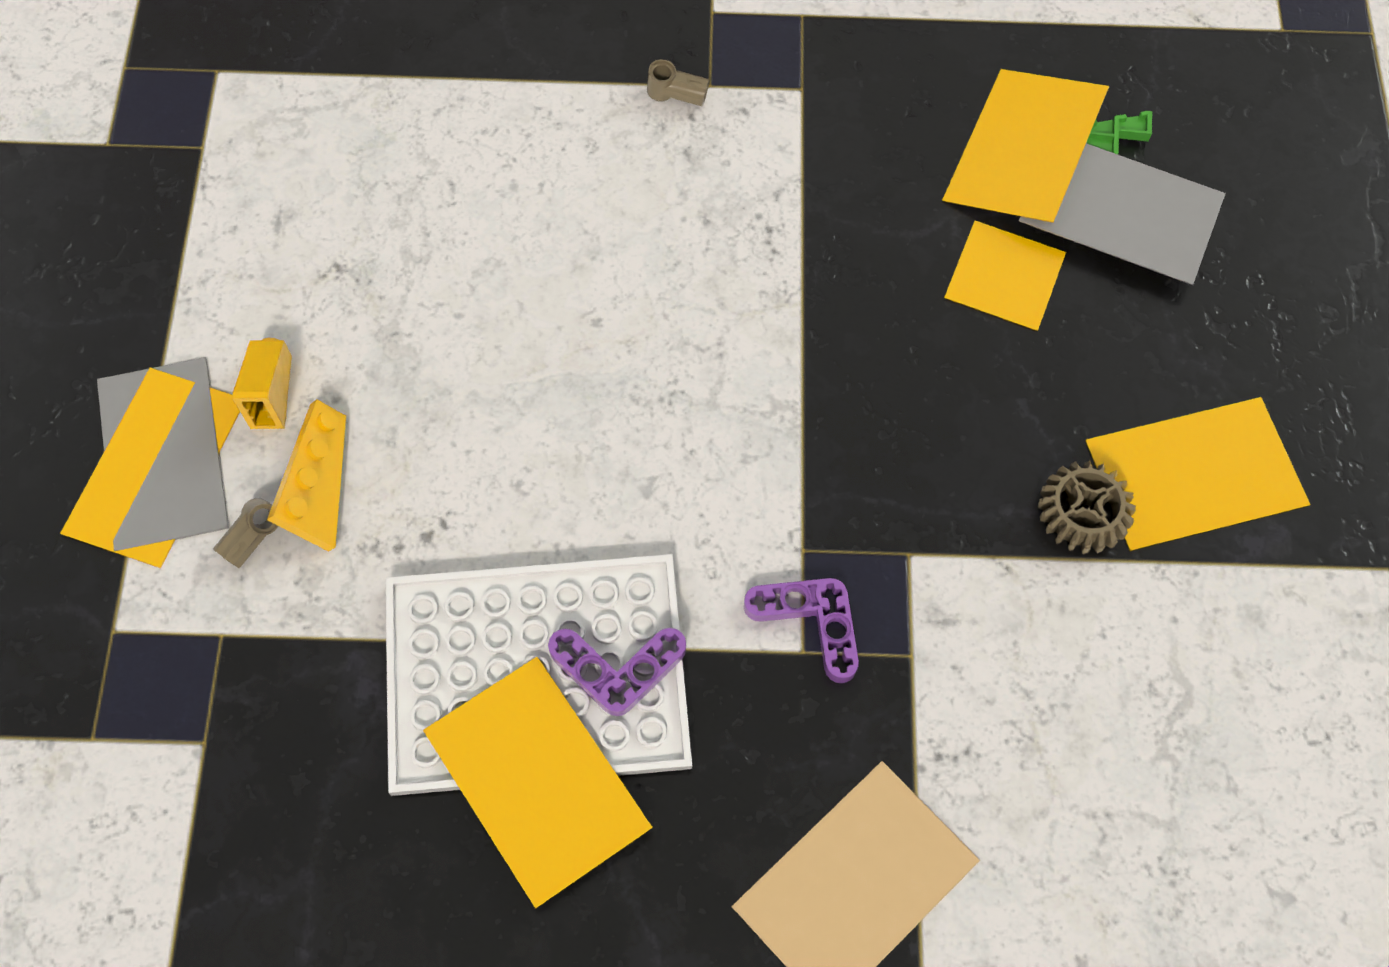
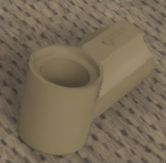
M663 59L655 60L650 64L648 70L647 93L656 101H666L673 98L703 106L710 79L678 71L670 61Z
M254 498L245 503L241 515L215 545L213 550L228 562L240 568L266 535L273 533L278 528L277 525L268 520L262 524L253 523L254 513L262 508L268 509L270 513L272 504L262 498Z

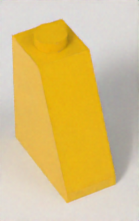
M268 337L262 340L249 341L233 390L232 399L250 429H285L292 355L284 340Z

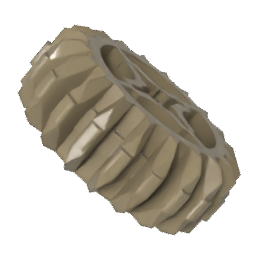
M1090 460L1084 463L1083 468L1076 461L1071 463L1069 469L1062 466L1058 469L1056 475L1052 474L1048 477L1047 485L1041 489L1040 495L1043 498L1038 502V509L1043 510L1040 515V521L1049 522L1046 527V534L1054 532L1058 534L1055 539L1056 544L1061 543L1063 540L1069 542V551L1074 550L1076 545H1080L1083 554L1088 553L1091 546L1097 554L1103 551L1105 545L1111 549L1117 544V539L1123 540L1128 533L1127 529L1133 525L1134 518L1131 516L1136 511V506L1130 503L1134 498L1133 492L1124 491L1127 487V480L1120 482L1115 480L1117 470L1110 474L1105 473L1104 463L1099 465L1097 469H1093ZM1062 492L1067 494V501L1070 505L1066 513H1064L1060 502V494ZM1107 501L1112 510L1111 523L1105 518L1107 514L1103 509Z

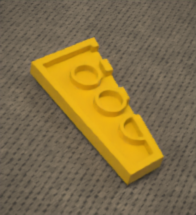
M316 399L309 406L267 520L329 552L336 547L346 415Z

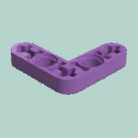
M826 578L758 585L747 591L744 598V611L754 621L763 622L816 616L826 675L836 683H845L854 677L858 669L859 660L846 586L841 581ZM827 589H832L834 595H839L834 605L835 612L830 614L829 599L822 598V596H825ZM790 592H799L804 596L805 604L800 608H792L786 603L785 597ZM775 594H780L779 606L781 610L775 609L776 603L765 604L763 611H758L757 605H751L755 602V597L757 596L762 597L763 602H774ZM831 622H839L845 627L846 635L840 639H834L827 634L826 626ZM843 647L844 663H850L845 673H840L839 667L832 666L836 663L838 656L836 648Z
M560 629L554 632L549 638L548 647L553 661L605 712L612 716H622L628 713L683 659L686 652V640L684 635L677 629H662L618 672L573 630ZM666 640L670 643L676 640L677 652L674 653L668 650L661 657V663L665 664L661 667L655 657L663 650L662 641ZM572 641V650L579 657L573 668L570 667V665L574 664L573 657L566 651L559 654L558 642L569 643ZM653 651L655 657H653L649 653ZM594 663L602 669L601 676L591 682L584 680L580 675L581 669L586 664ZM639 663H648L653 667L654 675L649 680L640 681L633 675V669ZM627 677L630 684L638 689V691L634 693L632 687H630L624 693V704L621 705L619 702H615L611 705L609 693L611 691L617 694L626 687V681L622 679Z

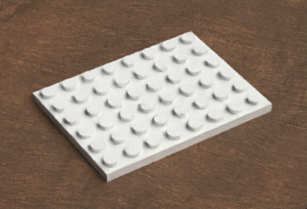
M673 554L387 577L388 793L391 796L460 790L423 730L535 657L539 658L618 776L692 769L682 660L628 713L622 716H612L605 712L553 661L548 647L549 638L554 632L560 629L573 630L618 672L662 629L674 628L680 631ZM666 640L662 641L663 650L657 657H655L653 651L649 653L657 659L661 667L665 665L661 663V657L668 650L674 653L677 652L676 640L670 643ZM572 641L569 643L558 642V653L568 652L574 659V664L570 665L573 668L579 657L572 650ZM589 663L583 666L580 675L586 681H595L601 676L602 669L597 664ZM639 663L633 669V675L640 681H646L652 678L654 669L648 663ZM627 677L622 679L626 681V687L617 694L614 691L609 693L611 705L615 702H619L621 705L624 704V693L630 687H632L634 693L638 691V689L630 684Z

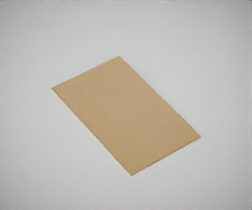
M881 761L731 907L786 967H876L980 860Z

